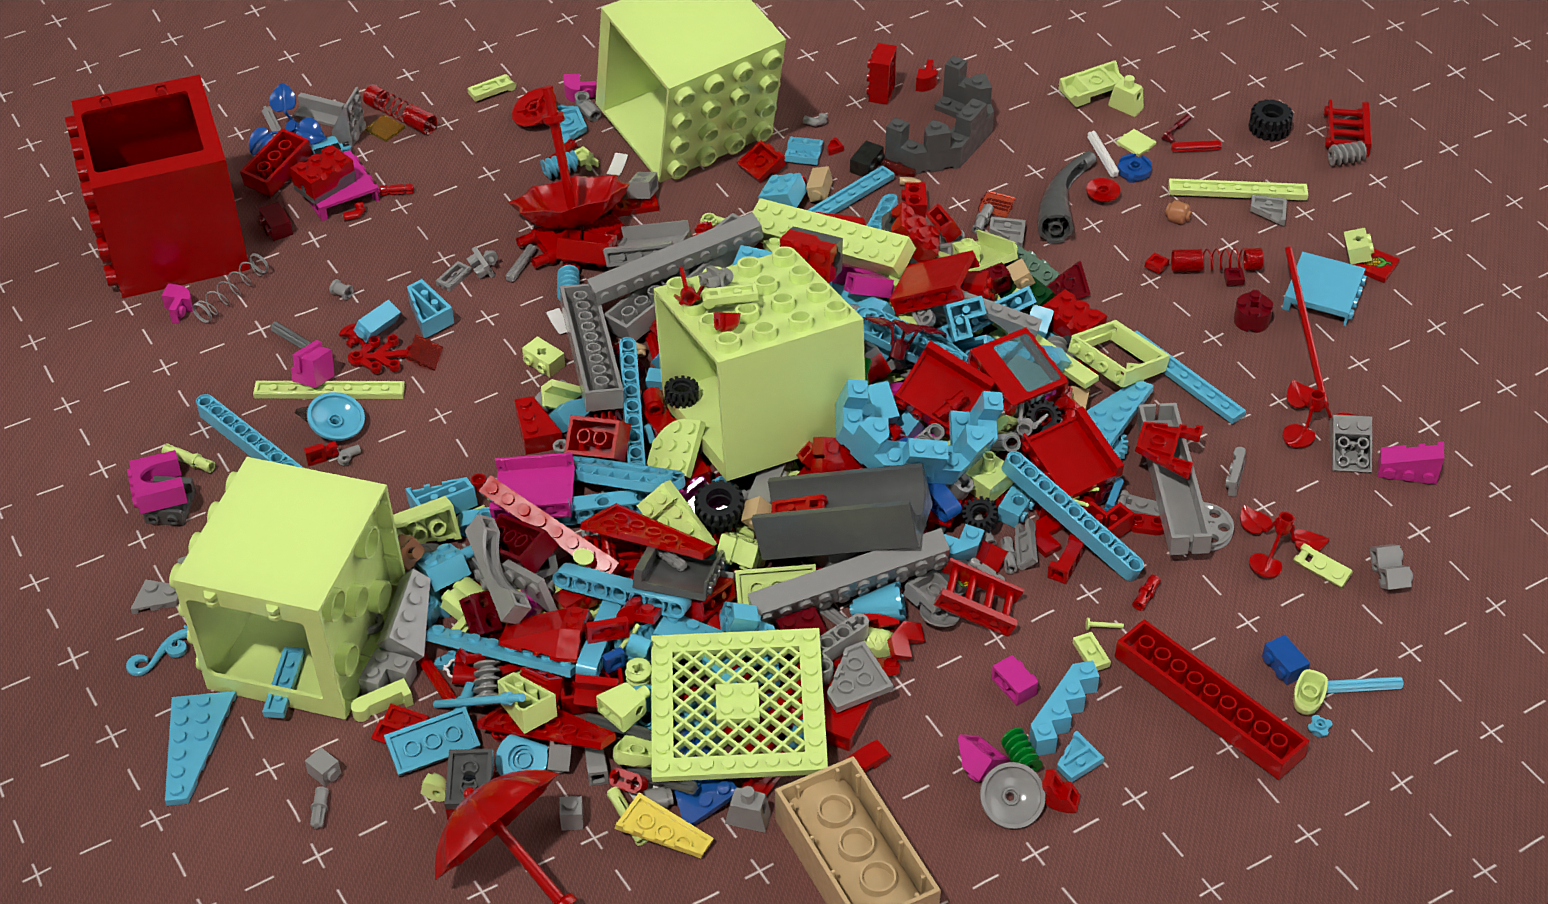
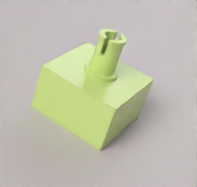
M986 451L983 457L966 472L974 483L970 493L980 499V496H983L984 500L988 497L990 501H994L1014 483L1002 471L1004 461L997 457L994 452Z

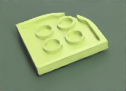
M679 419L668 424L653 440L646 466L678 470L685 474V478H691L706 422L693 419Z

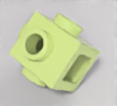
M964 238L962 241L952 243L953 255L973 250L978 262L980 261L981 247L973 239Z

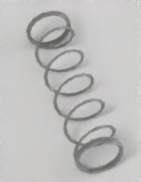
M253 253L250 255V263H241L239 272H231L228 275V282H219L217 292H207L206 302L198 301L193 304L192 308L196 317L202 322L209 323L212 320L210 311L215 315H218V311L207 302V295L209 293H217L220 300L224 304L229 305L228 299L218 292V286L221 283H228L236 295H241L240 290L230 283V275L233 273L240 274L242 280L248 286H251L250 279L241 273V266L245 263L251 264L254 272L259 276H263V273L269 270L266 260L259 254ZM252 256H256L263 261L266 266L265 271L255 265ZM242 275L248 279L250 284L243 279ZM231 285L238 290L239 294L233 290ZM220 295L226 299L228 304L222 300ZM200 302L206 303L209 310L204 305L200 304ZM196 305L206 311L209 320L203 319L197 313ZM209 305H210L212 308H214V310L216 311V313H214V312L211 310V308L209 307Z

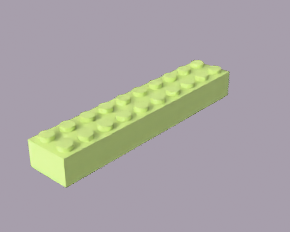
M762 198L759 199L753 210V214L762 226L764 238L761 241L769 240L770 238L780 239L793 226L843 238L842 263L896 278H901L916 250L908 236Z

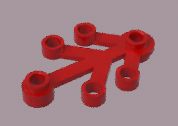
M391 334L387 337L388 341L374 353H369L381 345L380 338L372 336L369 338V344L363 349L349 353L348 362L354 367L363 365L375 374L381 372V364L388 367L390 371L396 372L400 369L399 361L396 359L389 360L388 358L406 356L408 361L414 362L420 359V350L416 345H409L404 350L388 351L393 346L399 344L398 335Z

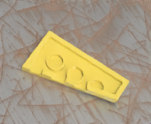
M641 793L637 794L614 828L698 858H702L714 839Z

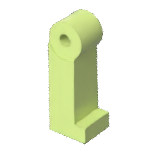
M403 678L354 699L351 703L353 718L358 722L368 720L371 715L388 710L390 704L398 706L404 703L405 707L414 705L412 693Z

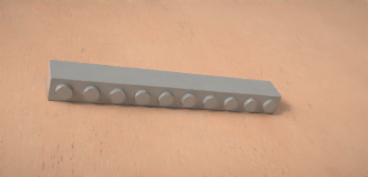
M752 212L589 278L587 281L590 292L596 303L601 305L680 273L679 268L681 266L685 271L739 249L741 245L746 246L764 238L762 226Z

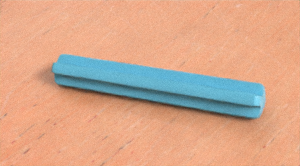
M1402 677L1329 680L1326 693L1402 689L1404 682Z

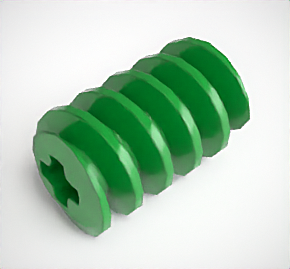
M1015 727L1004 734L1001 739V745L1010 761L1024 764L1035 772L1042 768L1043 763L1039 760L1038 754L1035 753L1034 747H1031L1032 743L1028 740V736L1024 734L1023 728Z

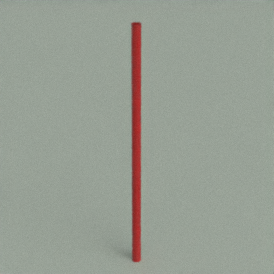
M1288 246L1285 248L1316 386L1317 389L1325 392V401L1328 402L1292 247Z

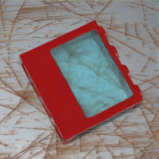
M1027 327L970 349L967 358L968 364L996 380L990 391L1002 392L1003 410L1008 416L1015 414L1019 404L1055 389L1061 395L1064 394L1069 382Z

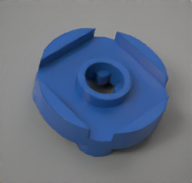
M1127 154L1120 158L1118 163L1119 174L1126 178L1127 182L1134 183L1151 176L1152 163L1147 157L1143 155L1136 157V154Z

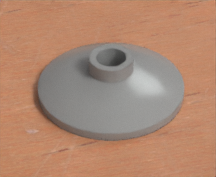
M921 604L919 609L921 617L926 622L939 627L953 626L960 618V616L944 609L932 613L923 604Z

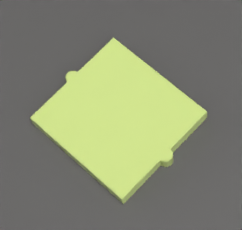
M1135 129L1124 134L1123 137L1116 141V144L1136 154L1138 157L1146 151L1149 152V149L1157 143Z

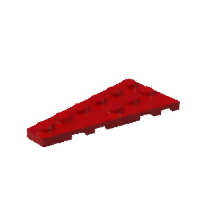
M617 503L582 521L580 527L581 530L701 560L712 555L715 550V546Z
M502 705L477 721L478 729L600 750L616 740L615 732L558 708L557 717L525 734Z

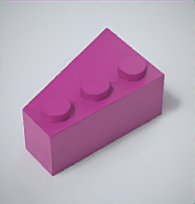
M1444 441L1438 442V445L1425 446V443L1419 444V447L1409 448L1406 445L1381 447L1378 457L1377 477L1437 484L1444 461Z

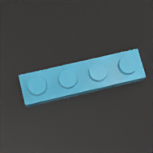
M284 646L271 685L294 690L306 654L304 648ZM268 693L262 711L263 716L285 718L289 706L288 697L282 698L279 695H274L273 697L272 694Z

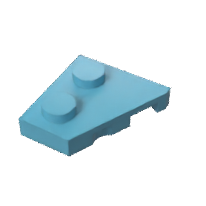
M1075 731L1070 744L1067 745L1064 755L1061 756L1057 764V770L1069 782H1074L1104 763V757L1078 731Z

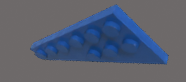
M674 720L675 728L679 723ZM685 728L679 732L683 737L689 733ZM695 736L690 742L696 746L701 740ZM674 738V746H675L679 741ZM686 746L679 750L683 755L690 751ZM706 746L701 749L705 754L710 752ZM731 779L691 780L695 781L698 785L695 794L674 790L682 819L693 826L697 825L730 802L737 787Z

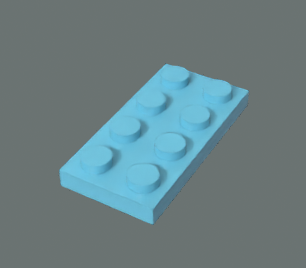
M466 706L384 735L398 777L448 759L449 750L477 749L480 747Z

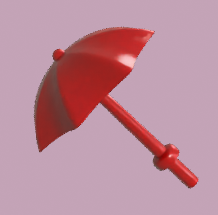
M548 85L542 87L547 113L542 118L544 124L550 125L561 180L530 187L525 194L508 203L519 211L523 217L538 226L550 229L568 228L577 230L580 226L593 223L615 207L626 193L630 184L620 182L617 179V175H576L570 177L560 125L565 120L564 112L557 110L553 86Z
M522 770L501 775L476 789L472 787L466 788L463 793V801L457 806L441 834L435 856V880L451 869L461 865L497 835L553 904H573L577 900L573 893L564 895L506 828L547 790L549 784L559 773L545 770Z

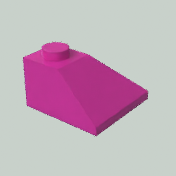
M960 734L958 737L962 767L968 772V776L976 782L983 781L988 772L994 767L1010 761L1008 757L979 735Z

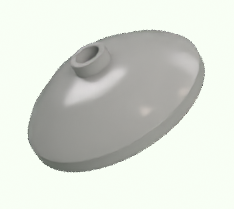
M1008 762L994 767L985 776L980 788V801L985 814L995 824L1004 828L1018 829L1028 826L1039 817L1045 804V792L1042 788V781L1035 771L1024 764ZM1007 793L1012 794V801L1007 800Z

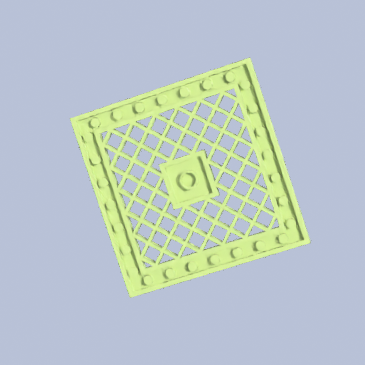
M819 628L651 636L652 782L810 775L827 768ZM788 653L794 656L790 662L784 658ZM767 654L773 658L769 662L763 659ZM746 655L752 659L748 663L742 660ZM725 656L730 659L726 665L720 661ZM703 657L710 660L705 666L699 662ZM683 658L688 661L684 666L678 663ZM799 661L800 669L795 666ZM778 662L784 666L780 671L774 667ZM757 663L763 667L758 672L753 669ZM736 664L741 667L737 673L731 669ZM714 665L721 668L716 674L710 670ZM694 666L699 669L695 674L689 671ZM673 667H674L676 670H678V672H676L674 675H673ZM789 670L795 674L791 679L785 676ZM768 671L774 675L769 680L764 677ZM747 672L753 676L748 681L742 677ZM725 673L731 676L727 682L721 678ZM704 674L710 678L705 683L700 680ZM683 675L689 679L684 684L679 681ZM779 679L785 683L781 688L775 685ZM799 679H801V687L796 684ZM758 680L764 684L760 688L758 687ZM715 682L717 683L716 691L711 688ZM694 683L700 687L695 692L689 689ZM673 684H674L676 687H678V689H677L674 693H673ZM792 688L796 693L790 696L786 691ZM768 689L775 692L771 697L764 694ZM704 692L711 695L706 700L700 697ZM683 693L689 696L685 701L678 698ZM801 696L802 704L797 701ZM780 697L786 701L781 706L775 702ZM759 698L764 701V703L760 707ZM715 700H716V708H714V707L711 705ZM694 701L700 704L695 710L689 706ZM673 702L678 705L675 710H673ZM791 705L797 709L793 714L787 711ZM770 706L776 710L771 715L765 712ZM705 709L711 713L706 718L701 715ZM684 710L689 713L685 719L679 716ZM801 714H803V722L798 719ZM780 715L787 718L782 724L776 720ZM760 716L765 719L764 722L758 724L760 723ZM715 718L717 724H719L717 727L711 723ZM694 719H697L699 722H701L696 727H693L691 724H689ZM674 720L679 723L675 728ZM792 723L798 727L794 732L787 728ZM770 724L776 727L772 733L766 730ZM748 725L755 729L750 734L744 730ZM727 726L733 729L728 735L722 731ZM705 727L711 730L707 736L701 733ZM684 728L689 731L685 737L679 734ZM803 731H804V740L799 737V735H800ZM760 733L766 737L761 743L755 739ZM781 733L788 736L783 742L777 738ZM738 734L744 738L740 743L733 740ZM695 736L701 740L696 746L690 742ZM716 736H719L721 739H723L718 744H715L712 741V739ZM674 738L679 741L675 746H674ZM793 741L799 745L795 750L788 746ZM771 742L777 745L773 751L766 747ZM749 743L755 746L751 752L745 749ZM727 744L734 748L729 753L723 750ZM706 745L712 749L707 754L701 751ZM684 746L690 749L685 755L679 752Z

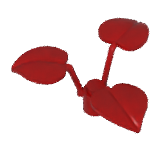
M1293 379L1287 390V402L1295 408L1310 407L1305 427L1299 424H1290L1284 428L1282 437L1288 446L1304 448L1311 445L1315 440V432L1308 429L1313 412H1320L1325 407L1329 419H1331L1332 414L1328 407V402L1325 401L1324 391L1320 389L1314 390ZM1345 412L1335 414V415H1350V416H1356V415H1354V414L1345 413Z
M1246 505L1243 506L1240 513L1242 527L1252 534L1258 535L1263 531L1268 533L1275 526V531L1278 535L1269 556L1255 553L1249 559L1251 569L1265 578L1277 577L1282 571V563L1272 558L1281 536L1290 533L1291 540L1295 541L1297 549L1301 551L1300 548L1305 543L1318 552L1323 549L1330 538L1307 530H1294L1295 525L1293 523L1295 518L1289 512H1281L1274 522L1264 513L1253 510Z

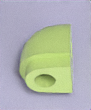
M435 772L433 774L428 773L422 782L421 794L434 801H445V777Z

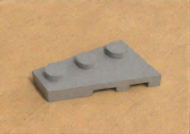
M509 559L502 564L505 570L504 575L509 582L514 583L547 612L557 610L544 578Z

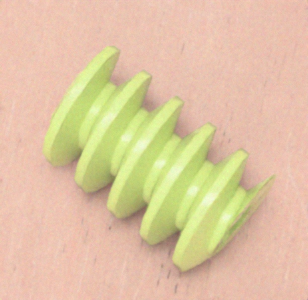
M634 658L628 661L625 670L626 683L632 687L651 685V664L644 658Z

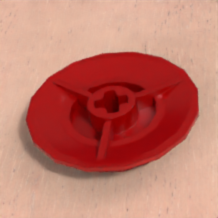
M536 88L527 92L516 102L512 110V119L517 125L527 127L543 123L542 116L547 113L542 88Z

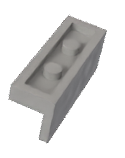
M300 93L298 95L300 107L294 113V117L300 119L313 118L320 124L334 127L345 103Z

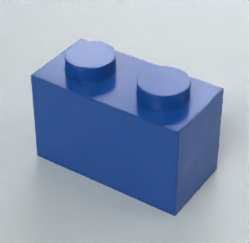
M1286 635L1265 643L1262 654L1263 660L1286 685L1298 681L1301 673L1309 669L1310 662Z

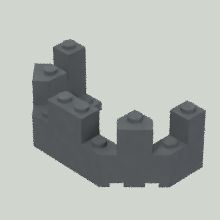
M952 56L945 63L943 96L935 104L934 110L955 117V126L950 130L948 125L932 120L924 128L923 145L909 139L910 123L895 117L886 126L885 164L913 175L921 174V171L927 170L930 173L944 171L946 167H952L953 169L961 168L993 130L992 86L986 74L973 75L972 78L966 77L967 61Z

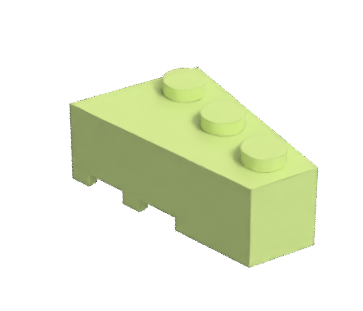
M514 672L497 680L499 695L503 692L525 694L523 702L502 705L524 734L557 717L556 696L554 693Z

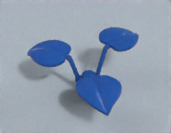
M280 83L271 93L269 103L274 111H284V114L289 118L290 121L286 123V130L309 139L310 145L325 140L326 136L315 119L305 118L299 123L289 115L287 110L295 108L296 96L288 85ZM259 127L254 130L249 139L250 153L256 155L273 138L272 135L277 134L279 131L269 133L265 127Z

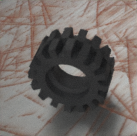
M681 375V378L675 376V379L670 378L664 385L666 403H670L671 407L675 405V408L678 409L679 406H682V409L685 406L692 407V404L695 405L696 401L698 402L699 400L698 382L689 376L685 378L684 375Z
M1046 399L1044 401L1038 400L1029 407L1026 418L1031 419L1033 422L1037 421L1036 415L1039 411L1044 410L1051 415V421L1048 424H1039L1032 432L1037 434L1060 423L1061 411H1059L1057 405H1054V402H1049Z
M980 496V500L973 497V502L969 499L967 501L968 505L964 504V509H962L964 525L968 524L984 531L987 530L988 533L991 532V528H996V524L999 522V515L993 500L990 501L988 497L984 500L983 496ZM978 511L988 513L985 519L976 520L973 518V515Z

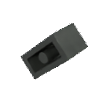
M866 140L850 159V173L864 177L877 169L879 164H882L885 159L884 146Z

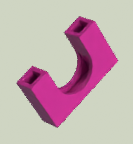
M842 263V271L832 280V283L845 284V291L858 295L890 298L894 289V280L874 271Z
M176 450L129 461L130 468L127 469L132 501L134 508H139L140 514L188 503L181 477L152 483L154 476L177 477L182 475Z

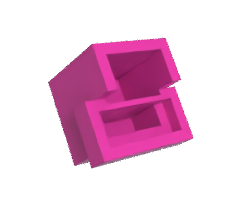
M315 340L292 354L294 367L291 368L292 382L317 388L334 377L332 349L322 347V341Z

